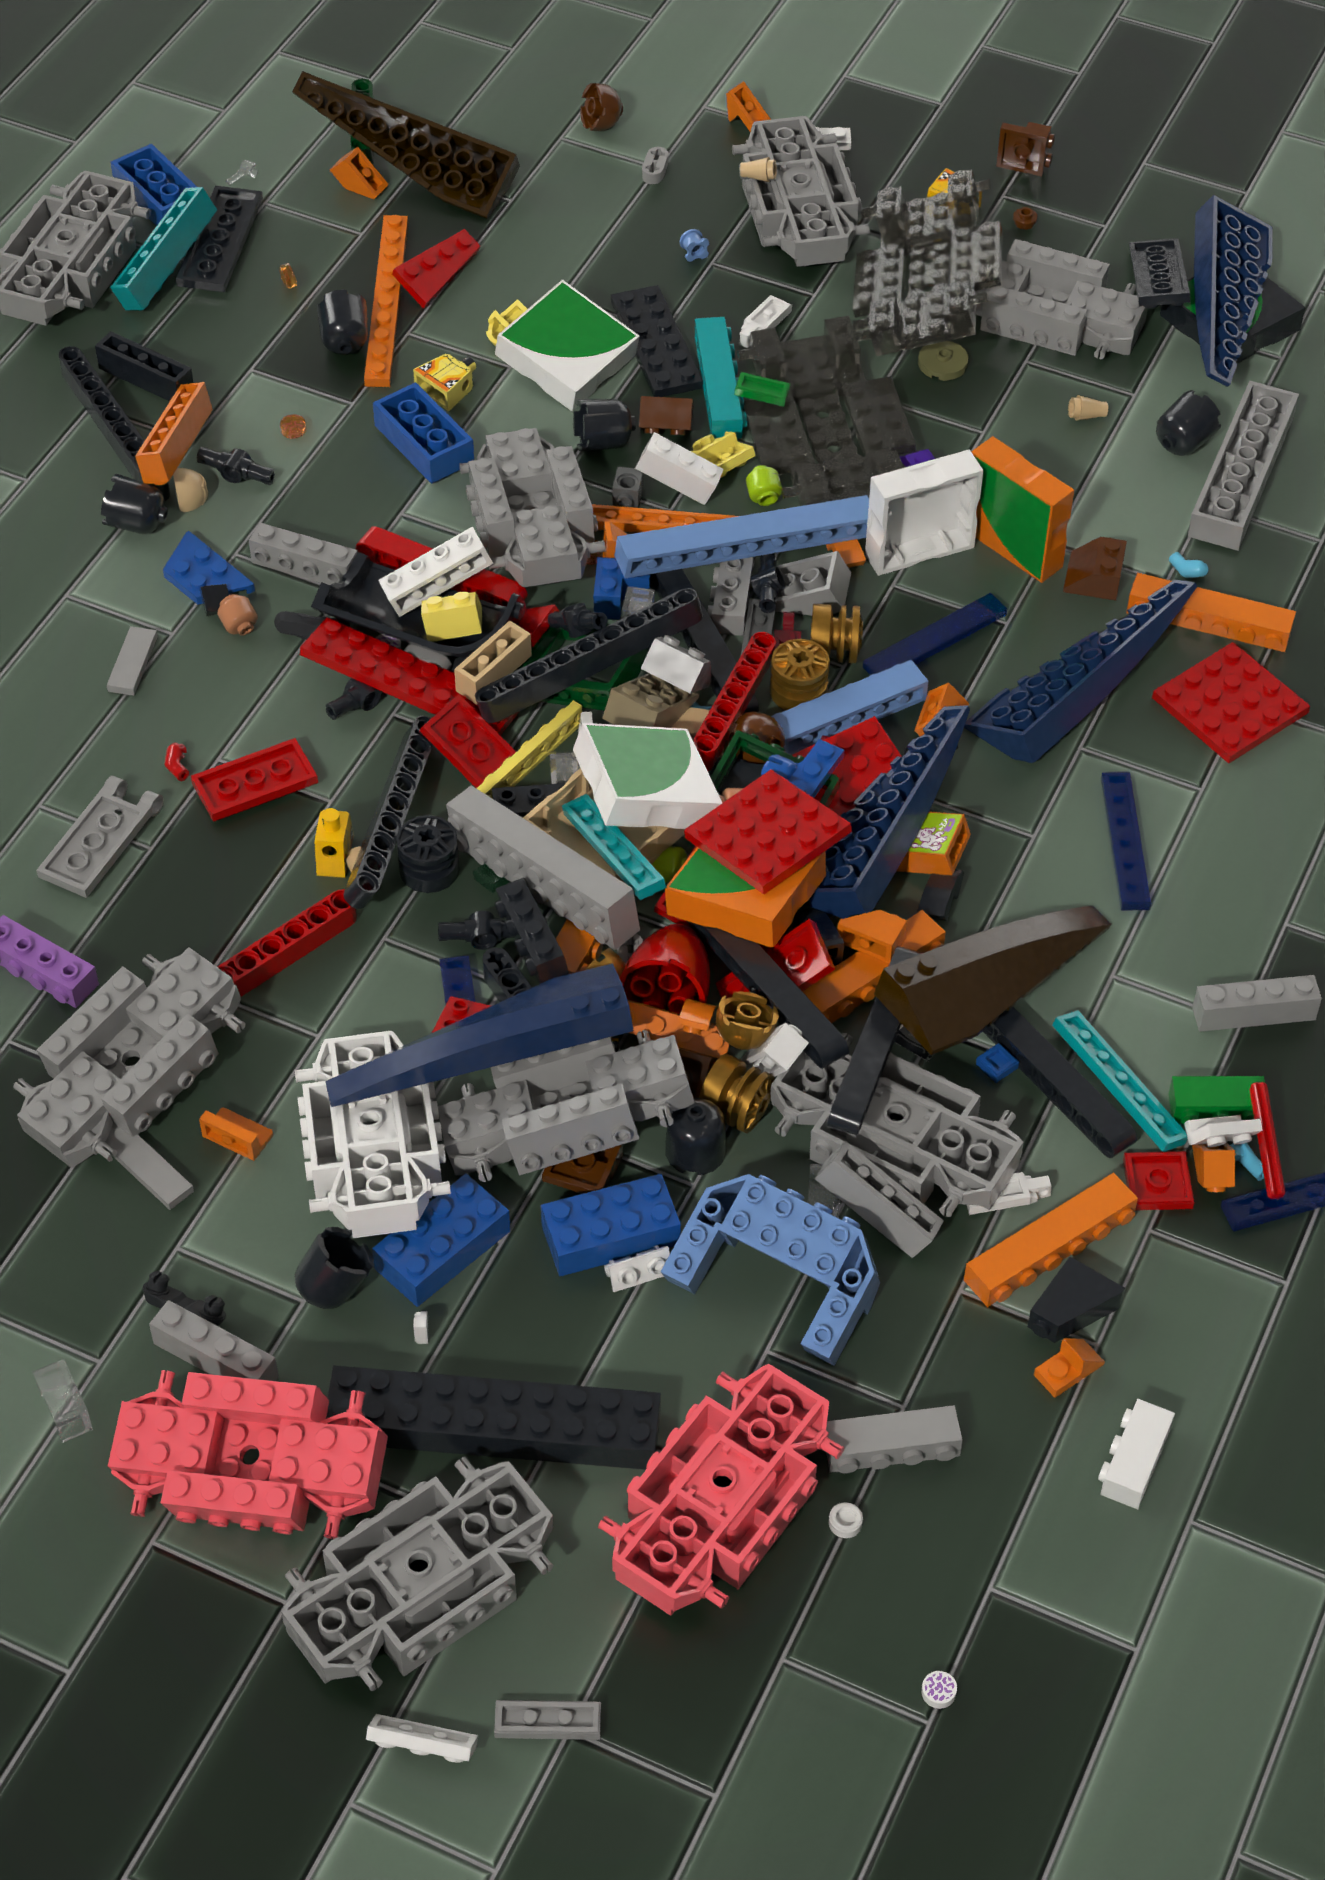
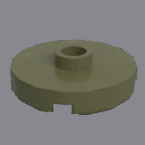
M945 340L932 341L924 345L920 350L918 366L930 378L933 375L939 377L938 380H953L965 373L969 356L966 350L957 343Z

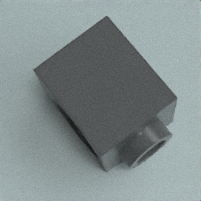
M617 467L612 488L613 506L639 508L643 493V472L634 468Z

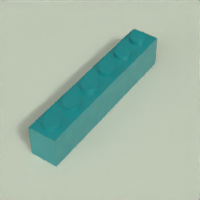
M203 187L185 188L110 287L125 310L140 311L148 307L150 300L162 288L164 281L174 272L176 265L187 254V250L199 238V234L205 226L211 222V218L216 213L217 208Z
M725 317L696 318L694 338L700 374L703 380V392L710 434L716 439L725 436V432L728 431L735 432L737 439L742 438V429L747 427L746 412H741V410H744L743 397L734 395L739 377H735L738 375L737 360H732L735 358L734 343L729 344V342H732L731 327H726Z

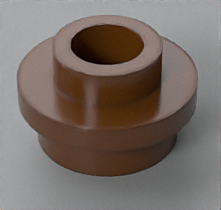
M1023 207L1017 209L1013 214L1015 225L1020 229H1031L1037 222V213L1031 208Z

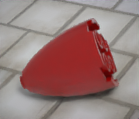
M684 923L667 925L655 931L636 948L620 976L627 999L664 1010L668 1003V1011L678 1014L681 1013L687 998L703 1003L707 1002L710 987L709 958L701 937L691 926Z

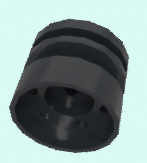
M417 816L408 820L399 829L396 837L399 871L402 881L409 888L423 893L439 892L450 887L456 881L460 871L458 840L455 828L450 822L438 816Z

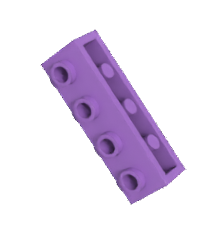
M4 915L0 918V965L6 968L10 974L15 977L20 976L36 989H43L52 994L60 1003H68L75 1008L99 985L95 966Z

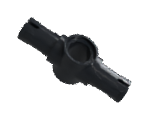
M200 447L197 453V463L217 468L221 476L230 483H239L241 479H252L271 485L275 477L274 469L254 463L250 455L242 449L236 448L230 453L225 451L221 453Z
M774 553L761 555L758 573L751 576L753 590L759 598V608L764 613H771L776 609L778 591L785 589V581L780 569L776 566L777 558Z
M577 603L564 608L561 612L555 611L550 613L547 619L551 628H562L568 631L570 638L586 635L592 632L593 629L600 630L606 627L608 622L607 616L604 613L587 610L585 603Z
M351 678L345 686L343 695L326 704V713L332 720H336L350 710H357L360 707L364 711H369L378 704L382 691Z
M488 911L474 912L464 922H438L439 941L465 940V943L471 942V945L478 950L490 949L496 945L497 941L511 937L505 926L504 921L506 920L494 918V915Z

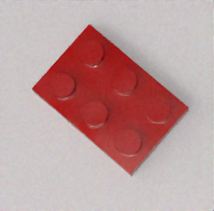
M460 694L420 729V732L475 788L480 786L489 774L494 773L502 766L506 758L512 757L516 753Z

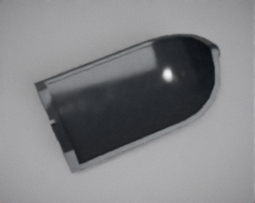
M359 552L349 570L342 577L344 583L328 585L321 582L311 605L314 610L442 655L461 658L469 657L508 621L518 625L526 610L525 601L521 595L515 593L511 595L507 607L479 599L482 605L481 634L434 642L428 641L421 615L422 605L399 617L379 582V579L395 570L373 563L367 555ZM448 589L437 596L441 598L453 596L458 591Z

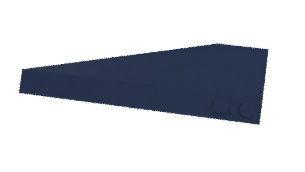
M1213 195L1195 213V310L1206 375L1228 387L1232 382L1237 367V358L1240 357L1242 352V343L1246 341L1248 335L1246 331L1251 326L1259 303L1257 299L1262 294V285L1268 276L1267 270L1272 264L1273 227Z
M1173 580L1148 596V603L1134 605L1128 609L1129 615L1120 621L1114 618L1106 623L1107 629L1103 632H1092L1061 652V659L1047 661L1039 666L1040 672L1031 678L1025 675L1017 681L1019 686L1011 691L1007 688L1000 691L966 721L964 728L1012 759L1028 763L1038 761L1046 751L1056 745L1065 734L1089 714L1138 664L1197 588L1196 582Z
M968 705L944 706L923 728L925 734L913 739L907 745L908 752L902 758L897 756L890 763L891 770L887 774L881 773L854 801L855 808L841 815L842 818L851 823L852 832L825 851L826 877L804 905L843 919L873 911L912 845L934 802L969 715L970 708Z
M613 963L553 978L325 1081L330 1105L335 1107L632 1032L634 1030L629 1003Z

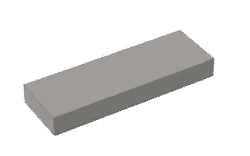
M130 626L108 680V692L135 695L157 640V630Z
M496 1700L495 1738L600 1740L601 1702Z

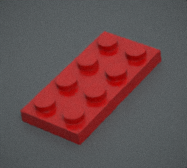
M296 738L191 775V781L214 822L317 784L318 776Z
M808 919L780 938L774 948L767 947L764 949L802 992L835 970L819 929L811 919ZM733 972L715 983L721 999L725 995L726 999L730 998L734 992L738 991L750 992Z

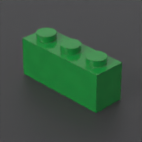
M1172 1076L1168 1093L1171 1116L1178 1124H1184L1186 1121L1234 1115H1241L1242 1120L1254 1119L1249 1089L1252 1083L1265 1082L1264 1076Z

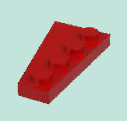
M463 229L394 268L392 275L425 309L430 301L441 292L442 288L455 277V274L462 270L478 253L480 245Z

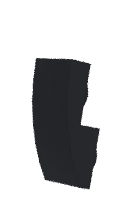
M955 869L953 875L931 874L922 894L917 913L923 910L932 919L947 921L953 898L958 899L964 871Z

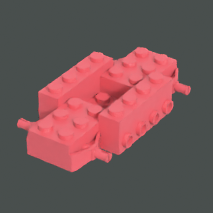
M770 1364L762 1366L744 1379L740 1378L739 1381L730 1377L725 1372H721V1375L716 1380V1384L725 1388L733 1395L731 1410L707 1395L699 1405L695 1403L689 1409L684 1424L680 1428L676 1427L671 1431L666 1440V1446L662 1451H656L650 1457L645 1472L640 1477L638 1475L635 1476L628 1485L626 1491L628 1493V1518L632 1521L627 1524L623 1523L620 1526L608 1518V1516H604L598 1525L599 1529L612 1536L615 1540L612 1557V1571L615 1572V1579L670 1616L674 1611L699 1601L701 1598L708 1599L722 1609L724 1604H727L729 1596L713 1587L712 1573L736 1589H739L815 1491L818 1484L816 1479L817 1465L804 1456L815 1452L817 1449H822L835 1457V1459H838L844 1451V1446L828 1438L829 1432L826 1431L829 1401ZM719 1476H726L732 1483L727 1487H718L713 1481Z
M162 1370L158 1389L155 1392H150L127 1402L122 1401L108 1467L112 1470L111 1474L134 1491L133 1494L135 1496L130 1512L131 1515L144 1517L148 1498L162 1493L160 1503L174 1514L176 1520L180 1522L194 1524L196 1519L208 1520V1524L217 1527H228V1523L240 1524L241 1528L251 1531H260L261 1526L273 1528L272 1531L276 1533L291 1535L293 1530H305L309 1504L311 1502L327 1513L326 1516L328 1518L324 1537L335 1539L338 1537L341 1520H345V1517L375 1509L388 1436L381 1428L364 1417L362 1406L365 1393L362 1391L357 1393L356 1390H352L348 1410L326 1419L329 1399L316 1385L188 1372L181 1403L171 1392L175 1373ZM250 1449H258V1460L253 1464H244L243 1458L245 1453Z

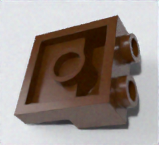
M1003 122L1000 128L996 167L1043 176L1045 168H1050L1053 157L1052 153H1048L1049 148L1052 149L1055 141V134H1051L1052 126L1028 122L1026 127Z
M623 1144L546 1167L542 1174V1181L581 1194L604 1189L607 1187L609 1180H613L621 1162Z

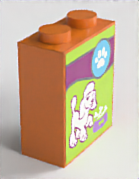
M928 812L897 871L953 875L971 836L965 815Z

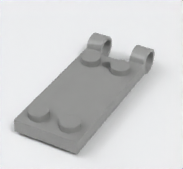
M113 775L110 776L102 789L36 870L38 878L87 898L148 819L160 812L163 806V796L147 790L142 795L138 804L134 805L122 800L127 791V781Z

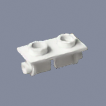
M656 1245L653 1249L637 1253L632 1258L628 1256L615 1261L613 1259L609 1260V1264L604 1265L607 1277L611 1279L613 1292L664 1277L661 1270L670 1255L669 1247L659 1248Z

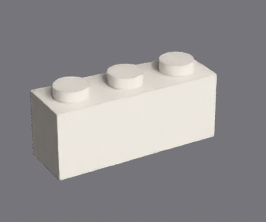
M655 432L643 450L635 468L703 505L706 504L715 490L724 470Z
M784 1023L776 1027L759 1048L748 1050L741 1060L746 1063L747 1071L755 1066L761 1070V1073L767 1072L775 1077L786 1072L809 1042L802 1037V1031L792 1024Z
M1137 1399L1133 1410L1126 1409L1120 1426L1125 1428L1122 1437L1119 1435L1115 1436L1109 1452L1114 1455L1111 1463L1104 1462L1098 1480L1103 1482L1100 1495L1137 1510L1139 1509L1170 1433L1175 1416L1174 1412Z

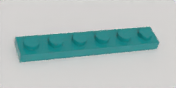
M588 794L561 805L567 819L623 882L633 888L634 894L639 900L652 896L666 888L665 880L620 829L617 826H605L596 803Z
M1079 1010L1055 1018L1052 1026L1162 1152L1186 1144L1188 1139L1185 1130Z

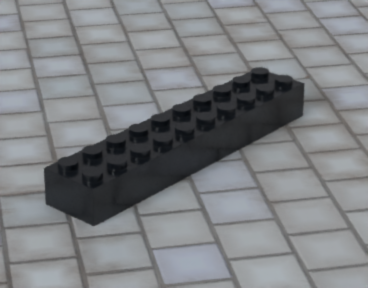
M333 1365L326 1419L348 1410L352 1390H356L357 1393L362 1391L365 1393L362 1413L365 1415V1418L381 1428L388 1436L386 1448L643 1470L647 1469L646 1466L650 1457L657 1451L661 1414V1393Z

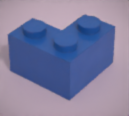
M597 557L593 595L594 612L604 613L607 619L620 620L622 601L649 602L651 574L624 578L616 558Z

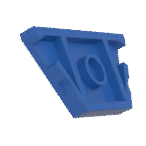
M190 531L185 533L163 568L164 578L197 605L203 604L200 594V587L226 584L229 595L232 592L246 590L247 594L255 591L252 581Z

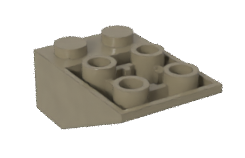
M648 673L612 688L602 719L613 725L671 728L694 704L700 694L696 692L690 694Z

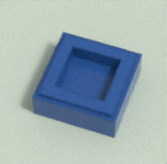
M998 1043L977 1057L976 1065L997 1083L1018 1069L1019 1061Z

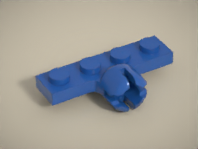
M819 739L800 763H794L792 760L778 754L771 755L768 759L770 761H766L761 775L772 769L815 798L844 758L845 750Z

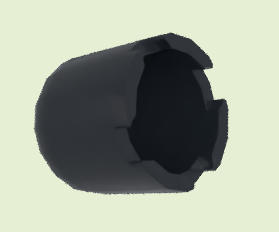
M345 289L334 290L325 294L324 300L317 305L323 345L329 351L340 355L353 354L359 351L365 345L368 337L366 300L360 294H357V296L348 294V291Z
M1193 390L1184 392L1159 418L1156 434L1159 442L1167 451L1179 456L1191 454L1221 428L1217 418L1221 415L1220 411L1208 396L1200 397L1194 394L1195 391Z
M617 399L576 400L579 411L573 412L574 436H579L581 444H577L579 451L617 449L628 443L631 432L636 429V419L634 415L631 416L630 410L624 402Z
M115 474L111 478V481L115 483L112 490H106L104 494L101 515L106 516V519H103L102 524L139 534H150L158 528L160 522L164 523L166 521L168 508L165 507V499L159 488L119 474Z
M693 1098L694 1104L672 1111L673 1124L669 1126L667 1121L665 1154L670 1165L679 1172L684 1173V1170L698 1172V1175H705L713 1172L723 1163V1157L726 1153L725 1118L720 1108L713 1102L702 1098Z
M339 1227L325 1228L322 1233L317 1235L300 1261L294 1274L295 1284L300 1295L308 1303L322 1309L337 1308L352 1296L368 1276L374 1266L373 1255L365 1243L360 1247L350 1238L351 1232Z

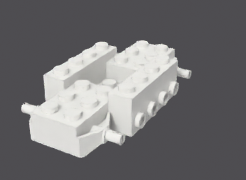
M393 1031L325 1039L321 1045L316 1062L312 1063L313 1068L295 1070L296 1083L311 1080L318 1081L302 1084L304 1097H297L300 1116L306 1115V1118L300 1119L302 1137H308V1140H302L304 1159L311 1158V1161L305 1162L307 1181L313 1180L316 1199H309L310 1213L327 1210L333 1211L334 1216L348 1230H352L353 1238L417 1230L416 1221L421 1218L429 1203V1198L451 1194L449 1181L442 1182L440 1163H446L444 1144H437V1141H442L440 1122L434 1123V1120L439 1119L437 1101L430 1100L436 1098L434 1082L335 1107L330 1105L325 1081L402 1047L403 1044Z

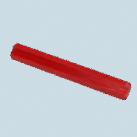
M1255 1082L1251 1084L1249 1090L1254 1119L1261 1120L1263 1131L1257 1133L1267 1196L1270 1199H1279L1285 1194V1186L1268 1087L1265 1082Z

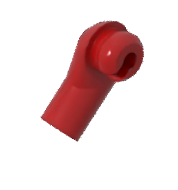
M174 742L167 747L164 765L179 781H184L188 778L189 771L180 761L185 757L182 753H187L185 745Z

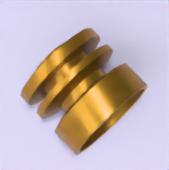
M813 604L810 640L820 644L827 651L828 656H830L831 650H836L837 660L841 663L843 662L844 650L849 651V663H856L857 656L862 647L863 635L860 606H853L852 617L846 618V605H842L839 617H833L831 605Z
M794 639L780 644L773 651L770 694L778 707L788 710L828 693L830 659L827 651L820 644L812 640Z
M726 1053L721 1055L709 1071L699 1098L713 1102L720 1108L723 1115H726V1123L729 1126H737L738 1130L747 1134L758 1124L769 1104L771 1084L774 1082L775 1077L767 1072L761 1073V1070L755 1066L747 1071L744 1061Z

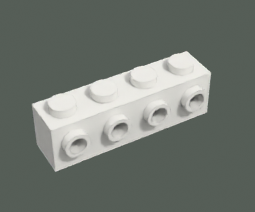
M472 526L379 579V582L389 602L400 617L422 605V601L443 593L492 565L493 562Z

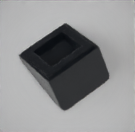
M226 584L200 587L206 616L217 614L220 602L229 596Z

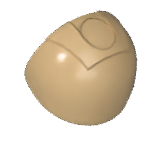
M177 468L173 476L179 509L181 512H190L206 502L208 498L207 483L200 473L187 468Z

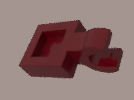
M784 612L783 629L774 630V638L776 640L774 650L788 640L801 639V631H793L794 612Z

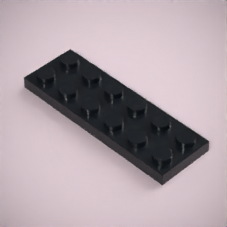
M215 185L210 199L217 208V211L211 218V222L199 234V238L188 249L176 277L177 286L219 292L226 291L263 200L262 191Z
M1179 239L1129 242L1139 307L1156 308L1164 304L1181 306L1184 303H1189L1190 291Z
M648 286L611 294V303L619 321L640 336L636 359L653 396L664 397L703 389L701 375L659 286Z

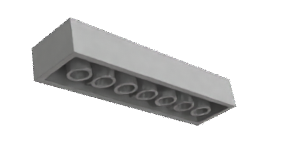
M1249 380L1192 512L1188 537L1239 551L1294 419L1299 397L1298 393Z
M472 785L446 804L449 816L448 822L456 830L459 851H465L474 857L479 864L486 865L497 876L504 877L510 882L523 878L532 896L538 903H544L553 909L558 916H564L573 922L579 930H585L594 936L599 943H605L614 950L640 931L633 888Z

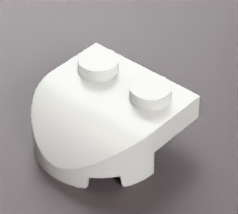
M1241 1115L1194 1119L1184 1123L1189 1145L1207 1143L1208 1147L1221 1146L1226 1144V1141H1233L1234 1145L1248 1143L1252 1141L1251 1136L1263 1131L1260 1119L1242 1120Z

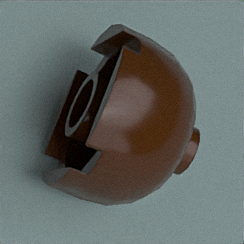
M590 83L586 86L582 98H586L585 106L580 107L583 126L585 129L590 128V131H606L611 129L623 113V104L617 91L609 85Z
M753 711L743 714L736 720L735 723L738 725L735 732L739 730L750 735L754 733L760 738V741L769 745L775 743L784 748L785 734L775 718ZM735 732L730 733L729 743L733 738ZM742 750L737 759H743L749 763H766Z

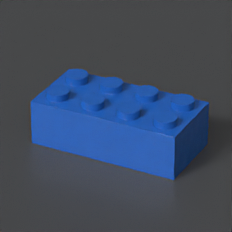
M149 144L110 162L114 178L134 183L138 206L151 210L149 219L156 226L185 188L197 187L153 144Z
M416 382L373 402L374 423L377 429L431 484L460 470L459 463H468V461L474 460L473 439Z
M467 1173L450 1185V1195H438L428 1203L421 1218L416 1221L417 1230L390 1233L372 1248L375 1270L416 1307L420 1306L510 1232L509 1210Z
M662 1174L541 1205L542 1228L559 1277L609 1264V1260L612 1259L615 1261L628 1256L632 1258L637 1253L653 1249L656 1245L659 1248L666 1246L669 1248L674 1247L681 1235V1224Z

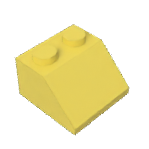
M458 592L453 596L442 598L440 596H433L422 601L421 615L428 641L434 642L482 633V605L476 592Z

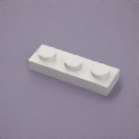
M376 1714L368 1725L366 1740L374 1741L378 1746L384 1748L397 1746L410 1749L412 1753L417 1755L435 1754L444 1756L447 1761L460 1763L463 1761L469 1762L476 1750L478 1735Z

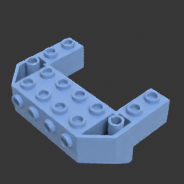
M747 1174L706 1188L661 1270L662 1275L667 1281L695 1294L722 1243L725 1242L735 1247L737 1242L740 1241L825 1284L829 1291L807 1330L801 1345L806 1352L835 1366L862 1313L868 1315L880 1284L867 1239L862 1230L859 1229L861 1225L849 1217L844 1216L841 1220L831 1215L833 1211L823 1204L816 1202L813 1206L804 1202L805 1197L788 1188L784 1192L776 1188L777 1183L764 1175L756 1178Z

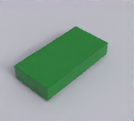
M741 372L734 395L784 407L790 390V383Z

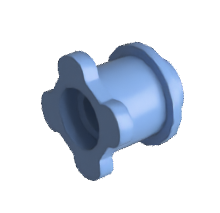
M690 229L680 237V246L687 251L685 255L687 261L692 262L694 259H704L708 256L707 246L709 241L707 238H703L699 230Z

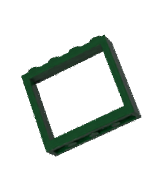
M608 620L606 626H608V625H610V624H612V623H614V622H616V621H615V620ZM549 626L535 646L532 647V656L519 669L559 650L565 640L578 641L598 630L593 629L592 632L586 635L570 638L568 631ZM650 647L624 659L609 683L582 680L539 702L568 706L574 700L582 705V708L605 711L611 689L638 677Z
M736 730L714 770L711 780L718 793L741 750L765 762L770 761L768 760L769 757L776 754L792 760L794 763L802 762L805 757L800 755L794 757L786 753L783 747L775 743L769 745L760 741V738L754 733L750 735ZM831 774L822 787L826 791L820 803L828 808L839 789V777L835 774Z

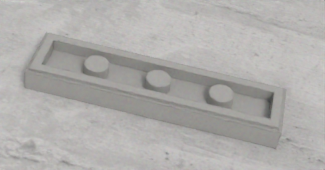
M113 1123L106 1143L117 1150L118 1153L115 1159L169 1210L194 1192L193 1185L138 1134L132 1137Z

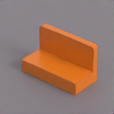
M950 683L928 691L914 731L919 736L924 735L923 728L944 706H969V703Z
M224 1107L216 1115L206 1110L199 1118L202 1137L255 1161L273 1137L271 1129Z

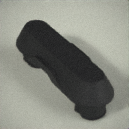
M282 611L276 615L274 624L280 633L294 635L307 640L326 617ZM330 618L332 620L338 621L339 623L350 627V623L347 621L337 618Z
M160 1271L150 1273L149 1282L144 1283L142 1286L146 1301L160 1309L170 1300L216 1326H219L226 1318V1313L223 1311L225 1302L221 1298L217 1299V1296L211 1295L204 1299L205 1302L188 1298L182 1291L168 1286L169 1277L166 1274L162 1275Z

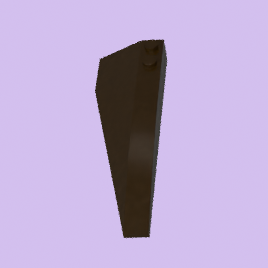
M302 71L292 91L298 98L443 202L486 219L511 187L520 168L517 154L304 71Z
M1092 905L1042 914L994 927L884 968L874 995L930 1055H933L977 1037L983 1032L985 1026L993 1024L1001 1013L1005 1010L1009 1011L1015 1006L1017 1000L1025 998L1047 980L1054 970H1059L1070 957H1075L1079 954L1086 944H1091L1110 928L1111 923Z

